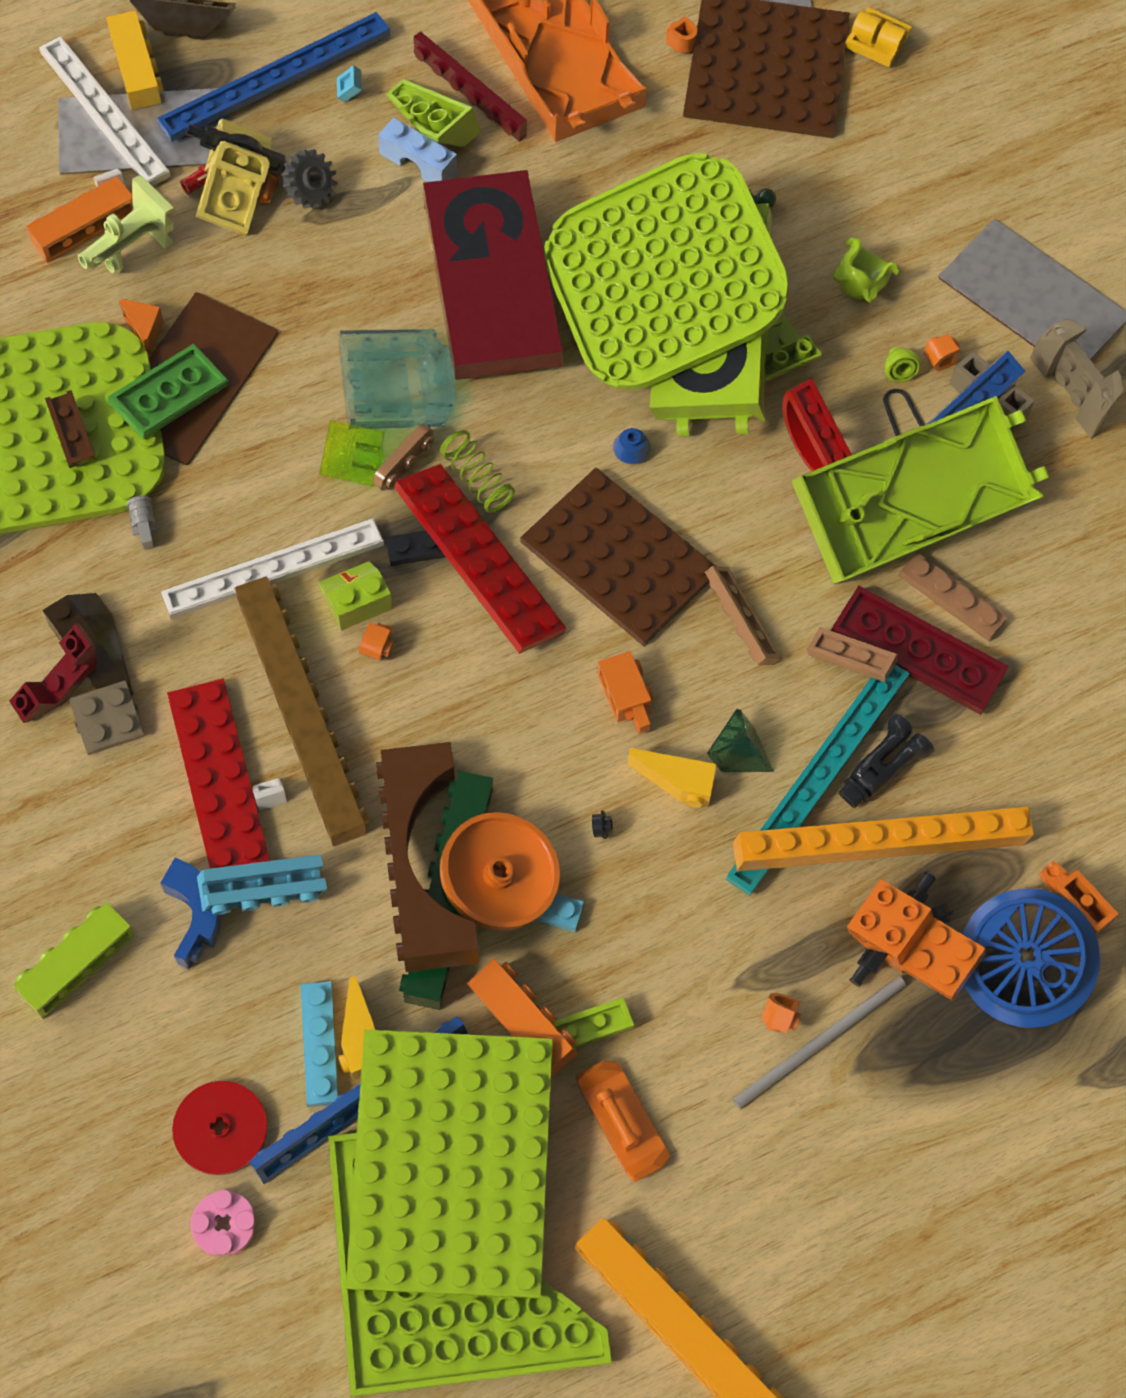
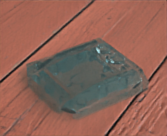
M434 329L340 331L339 353L347 423L350 429L415 428L420 424H425L428 427H445L456 401V391L450 351L446 345H442L437 339V333Z

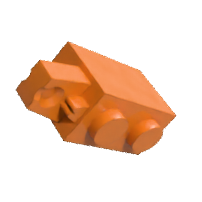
M631 651L598 661L597 674L616 721L626 720L628 722L632 720L638 734L650 731L651 724L647 715L652 712L650 705L654 697L650 685H645L641 677L643 676V669L638 659L634 660Z
M1053 861L1040 872L1039 876L1049 891L1075 905L1087 918L1096 936L1109 927L1119 915L1078 869L1069 874Z

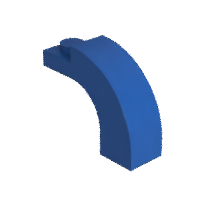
M175 857L160 884L164 893L183 901L192 910L190 927L174 954L177 964L189 969L192 962L196 963L201 957L204 949L203 943L214 948L220 932L221 915H212V911H202L197 881L200 871L187 862Z

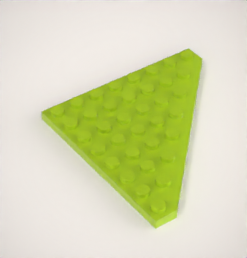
M357 1133L328 1136L351 1398L611 1365L607 1329L583 1312L579 1306L561 1292L559 1293L543 1278H541L540 1299L345 1289Z

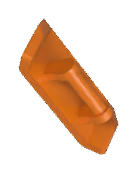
M604 1060L577 1074L575 1079L585 1101L631 1181L636 1182L664 1167L671 1156L619 1063Z

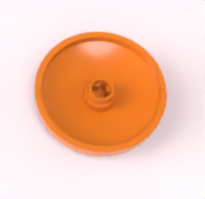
M492 812L475 816L461 824L454 831L442 852L440 879L449 902L465 919L475 921V925L485 929L511 931L533 923L549 908L558 891L560 868L552 844L534 824L513 814Z

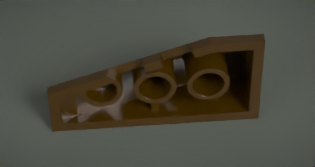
M97 593L66 595L42 610L48 625L60 641L75 623H80L95 645L97 666L87 677L95 690L126 680L130 695L134 694L112 613Z

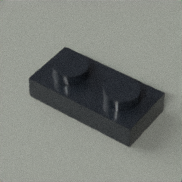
M426 530L385 537L390 566L446 557Z

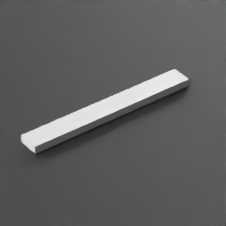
M62 36L39 47L46 61L138 176L142 175L152 186L171 177L167 167Z
M374 518L163 590L161 593L170 618L174 619L237 597L236 586L266 576L270 585L384 546V541Z

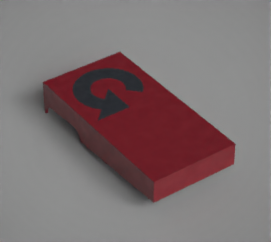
M528 170L423 182L424 209H426L432 242L435 271L455 380L562 366V345Z

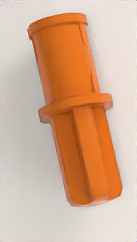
M267 172L265 182L261 185L257 199L260 204H269L271 202L274 189L279 184L278 175Z

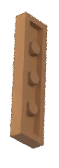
M918 552L899 573V577L988 642L1007 620L1006 616Z
M711 566L705 572L710 581L709 585L722 601L725 613L733 620L737 634L744 639L749 648L751 658L758 665L776 664L782 658L730 569L722 566Z

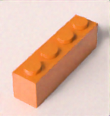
M116 176L109 181L103 182L91 191L79 195L69 203L57 207L49 214L35 219L26 226L30 240L45 261L49 263L105 231L104 222L111 214L116 215L120 221L132 212V194Z
M494 958L467 984L513 1037L553 1039L551 1078H553L579 1054L573 1047L577 1041L565 1028L561 1032L553 1024L557 1018L546 1006L542 1009L534 1002L537 996L526 984L521 987L514 978L518 974L506 961L501 965Z

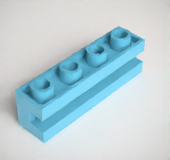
M321 855L202 870L197 876L202 911H212V915H221L231 912L230 908L242 907V911L259 909L260 904L271 903L272 907H280L290 904L289 900L301 899V903L317 901L319 896L327 890L326 880L321 878L319 871L323 867Z

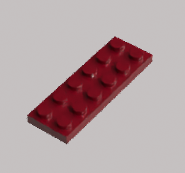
M859 585L831 629L835 633L896 653L898 657L896 665L907 671L910 677L980 715L983 713L1009 667Z

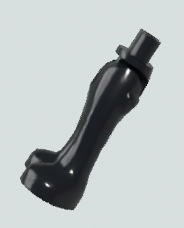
M894 714L888 721V733L885 739L860 761L850 777L844 781L845 786L838 794L851 807L856 808L862 801L867 802L870 799L869 797L885 788L910 762L915 759H925L934 753L932 743L925 736L917 733L888 764H882L884 759L900 744L905 742L913 732L911 724L902 715Z

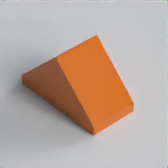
M127 299L120 300L119 304L125 321L132 332L140 339L147 354H151L163 325L160 307Z

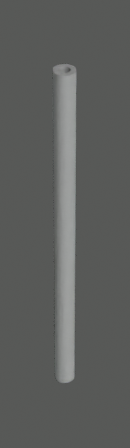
M900 976L896 977L734 1097L733 1102L741 1109L904 988L906 986L905 981Z

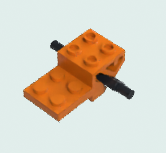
M925 872L916 887L911 886L906 894L880 879L847 926L849 933L867 948L857 962L859 968L849 979L857 987H861L869 973H875L882 962L902 974L906 972L941 995L954 1001L987 951L983 946L934 918L932 909L924 905V902L929 897L926 892L936 880L935 876L929 872Z

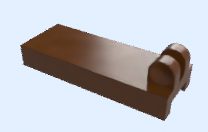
M72 390L66 391L67 394L52 399L47 397L45 401L68 466L72 468L94 461L96 457Z

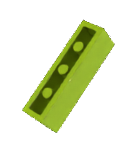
M105 902L101 907L93 908L79 927L71 928L64 935L63 941L55 948L52 947L46 950L40 957V961L32 969L24 970L17 977L13 987L28 1005L44 1019L128 943L135 934L131 926Z

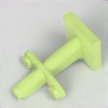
M142 175L132 179V212L121 221L114 214L108 216L104 222L105 234L82 253L78 254L80 264L85 269L89 267L94 269L105 261V265L110 272L119 273L124 269L120 251L146 233H150L164 249L173 245V240L167 233L173 230L174 223L167 215L174 212V208Z

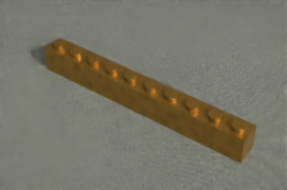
M266 576L236 586L237 600L332 846L334 847L366 835L365 824L369 823L368 816L364 807L358 808L355 798L359 797L354 781L348 782L345 773L349 772L346 760L343 755L339 757L335 748L339 747L334 731L328 732L325 724L329 722L324 705L318 707L315 698L319 697L317 687L314 681L309 682L306 674L310 673L305 657L299 658L296 649H299L300 645L295 632L289 633L287 625L291 624L286 609L280 610L277 602L281 601V597L276 584L271 586Z

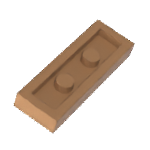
M821 627L807 648L809 656L885 683L898 661L896 653Z

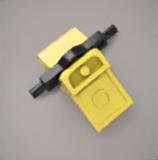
M225 119L218 121L217 128L206 126L204 130L188 124L185 135L199 139L202 147L210 149L204 170L208 172L196 218L239 234L247 235L260 188L265 182L267 172L275 175H280L282 171L284 172L286 156L271 150V137Z

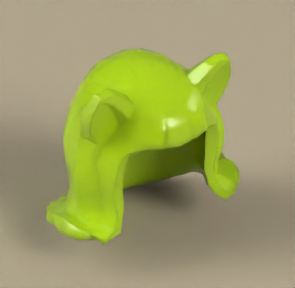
M851 237L845 243L850 249L842 256L839 267L833 272V279L839 282L841 291L846 296L852 299L865 298L867 302H873L877 298V293L888 283L891 274L898 276L901 271L897 264L888 263L861 246L860 239Z

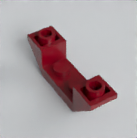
M75 623L59 642L66 654L43 681L25 682L9 700L23 723H28L64 704L97 666L95 645L80 623Z

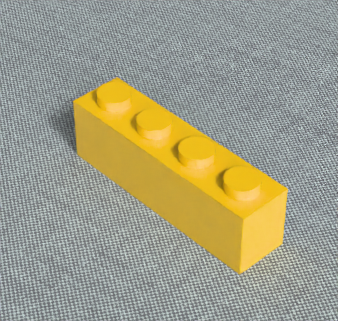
M136 11L106 17L131 110L161 104L160 93L164 92L160 76L155 77V73H158L155 57H149V55L153 54L150 40L143 37L147 36L144 20H138Z

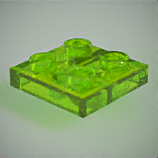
M330 420L319 475L374 486L373 477L381 466L384 449L382 445L385 432Z

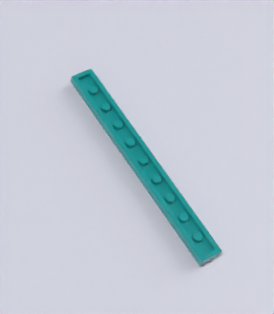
M895 665L886 683L870 678L760 831L801 827L909 676L907 671ZM735 864L725 880L748 896H751L770 869L737 872Z

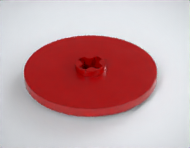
M230 1081L206 1083L190 1092L177 1108L172 1126L174 1144L182 1159L199 1172L209 1175H227L237 1172L250 1164L249 1161L257 1155L265 1143L267 1136L265 1110L257 1096L241 1084ZM223 1120L224 1125L228 1129H224L222 1135H217L212 1126H217L218 1121Z

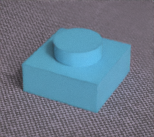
M353 65L337 77V98L341 101L346 102L362 90L361 69Z

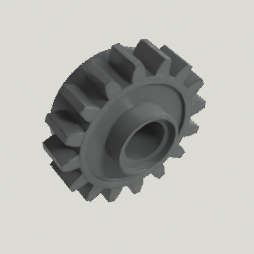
M315 149L298 151V154L289 156L291 162L284 164L286 168L284 173H282L284 177L283 187L288 193V198L294 199L295 205L302 204L305 209L311 207L318 208L322 207V204L329 203L328 196L335 195L331 187L337 185V182L332 180V176L337 173L329 169L332 162H325V154H317Z

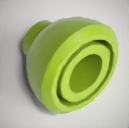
M900 346L894 347L889 351L884 363L886 377L896 383L912 379L921 369V359L911 349Z

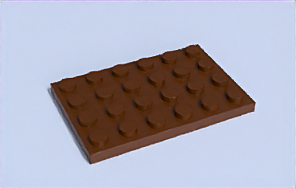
M597 467L520 537V542L643 647L709 584L710 581L705 572L711 566H716Z

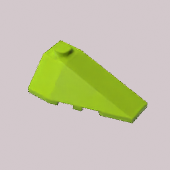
M402 79L386 93L387 98L415 129L434 141L465 147L481 132L473 107L408 80Z

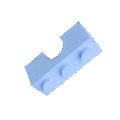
M392 118L378 134L380 155L399 166L407 158L412 160L421 171V179L427 182L453 179L457 174L456 153L399 120Z

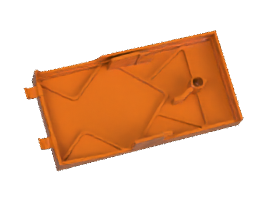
M468 0L555 142L645 107L647 87L643 86L628 70L609 43L610 22L597 0H590V6L586 0Z

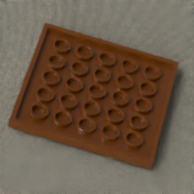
M701 0L697 39L693 49L683 117L834 138L850 13L763 0Z

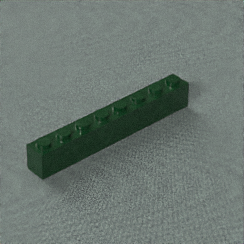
M458 771L456 781L451 780L448 797L452 799L450 807H444L441 819V824L445 825L443 835L438 834L435 842L434 851L438 852L436 862H430L427 879H432L429 890L424 889L439 905L460 917L462 915L449 902L440 879L442 852L451 835L461 824L475 816L488 813L493 792V778ZM450 967L403 974L399 992H403L404 1003L440 1010Z

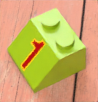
M370 561L318 582V586L341 631L392 609L391 593L380 571Z

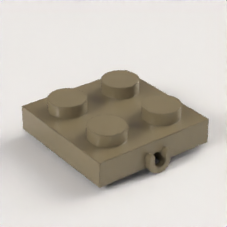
M126 680L69 698L76 718L74 724L77 733H81L88 755L144 737L137 716L140 712L137 703L132 701Z

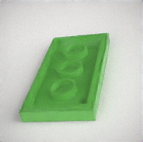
M192 344L108 396V403L144 440L227 387L229 380L195 344Z

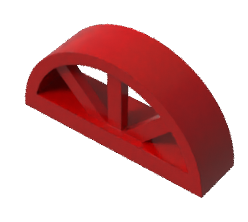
M812 378L786 392L782 404L786 428L798 454L811 472L852 455Z

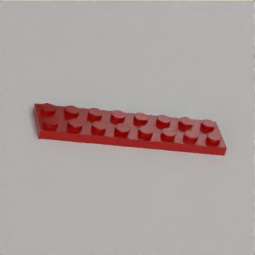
M441 464L395 482L394 489L519 654L564 634L566 626Z
M224 678L167 692L209 868L270 861Z

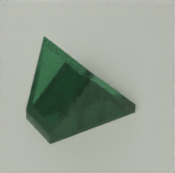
M736 709L708 750V756L722 772H774L754 726L741 709Z

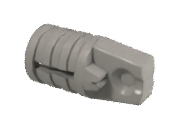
M137 496L127 502L133 536L140 535L143 549L154 548L152 532H157L158 528L152 499L148 496Z

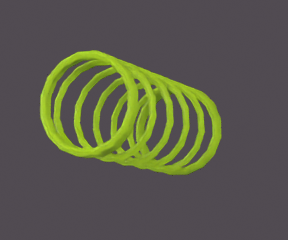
M466 430L453 433L442 443L440 454L447 461H452L451 466L453 470L461 471V480L469 482L468 487L471 492L478 493V502L485 503L484 509L486 512L499 511L512 500L515 489L511 484L507 483L496 489L486 501L480 500V492L495 486L502 478V473L490 476L481 485L479 491H474L471 488V482L487 475L493 468V462L485 463L475 471L470 480H465L462 476L463 471L479 464L483 460L485 452H477L465 462L462 469H456L454 461L471 453L476 447V441H469L470 433ZM463 434L467 435L458 448L445 453L453 439ZM474 443L467 453L456 458L467 445ZM483 454L476 463L465 468L475 456ZM491 464V467L484 474L473 479L482 468ZM500 475V477L492 485L485 489H482L488 481H490L495 476ZM511 490L508 497L502 503L488 509L491 502L500 499Z

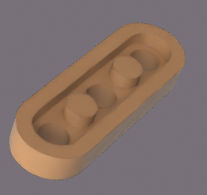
M420 424L378 468L373 477V484L381 490L393 488L404 470L412 468L418 455L423 450L427 451L432 446L434 431L427 425Z

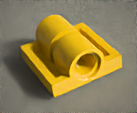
M867 7L865 11L861 10L858 14L852 31L845 42L846 48L890 67L909 37L912 26Z

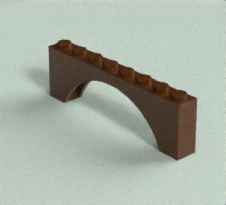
M451 742L380 750L382 761L376 762L378 779H384V786L379 787L380 803L387 804V811L381 812L383 830L389 829L390 837H384L386 855H392L393 862L387 863L389 881H395L396 889H390L392 908L398 907L399 915L393 916L395 934H401L402 942L396 943L398 962L404 961L405 972L479 963V951L475 921L453 914L434 901L418 882L408 858L411 832L421 811L435 795L450 785L451 780H455Z

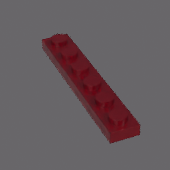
M420 31L413 36V51L419 61H424L437 76H442L448 81L455 91L461 92L473 106L480 108L488 119L498 123L506 134L512 135L519 142L527 136V119Z

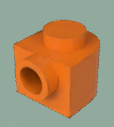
M683 16L677 22L671 23L667 28L666 44L679 53L691 52L697 39V26L686 16Z
M948 333L941 337L936 336L926 343L924 354L934 369L941 371L957 363L960 346L958 341Z
M369 622L360 643L359 653L382 661L384 656L388 658L394 646V641H391L393 629L382 623L375 625Z
M771 993L761 1019L765 1026L772 1031H782L788 1033L789 1029L796 1031L802 1016L801 1013L797 1012L801 1001L784 994Z

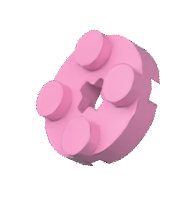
M218 1190L199 1202L193 1212L190 1226L193 1238L198 1246L207 1254L219 1257L232 1256L243 1251L254 1237L256 1222L254 1211L243 1196L227 1190ZM229 1216L231 1218L229 1221L231 1228L228 1231L221 1229L218 1232L215 1229L218 1225L216 1220L219 1217L225 1218Z

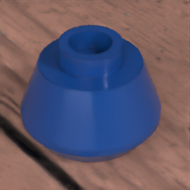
M636 428L624 430L617 436L613 444L616 457L627 464H637L644 461L648 457L651 448L645 434Z

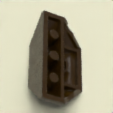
M130 0L131 4L155 31H163V34L167 36L186 34L191 39L205 37L236 8V3L214 0Z

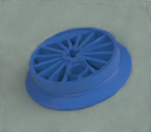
M1030 888L1004 892L991 898L979 907L963 930L962 934L984 948L987 949L988 947L1008 953L1005 955L983 957L979 964L1009 962L981 977L976 967L964 985L971 998L984 1012L1003 1023L1024 1028H1038L1056 1024L1075 1013L1086 1002L1095 987L1100 970V950L1095 932L1084 914L1071 902L1057 894ZM1025 906L1039 907L1031 936L1029 937ZM1018 909L1020 910L1023 938L1020 937L1011 921V918ZM1045 909L1056 913L1057 916L1037 939ZM1062 919L1072 928L1043 944ZM1006 924L1016 941H1013L1001 931ZM1076 935L1080 945L1077 948L1048 950ZM996 936H998L1011 947L994 943L992 941L996 938ZM1033 950L1035 961L1027 960L1025 963L1022 962L1023 956L1021 952L1029 953ZM1081 954L1080 967L1056 961L1052 957ZM1056 968L1061 972V978L1057 983H1049L1044 979V974L1048 969ZM1012 969L994 993L984 984ZM1066 971L1077 974L1071 986L1067 983ZM1019 973L1011 1003L1000 999L999 996ZM1026 976L1028 977L1031 1007L1017 1005ZM1034 980L1042 986L1050 1000L1049 1003L1037 1006ZM1063 987L1066 992L1056 999L1052 991L1060 990Z

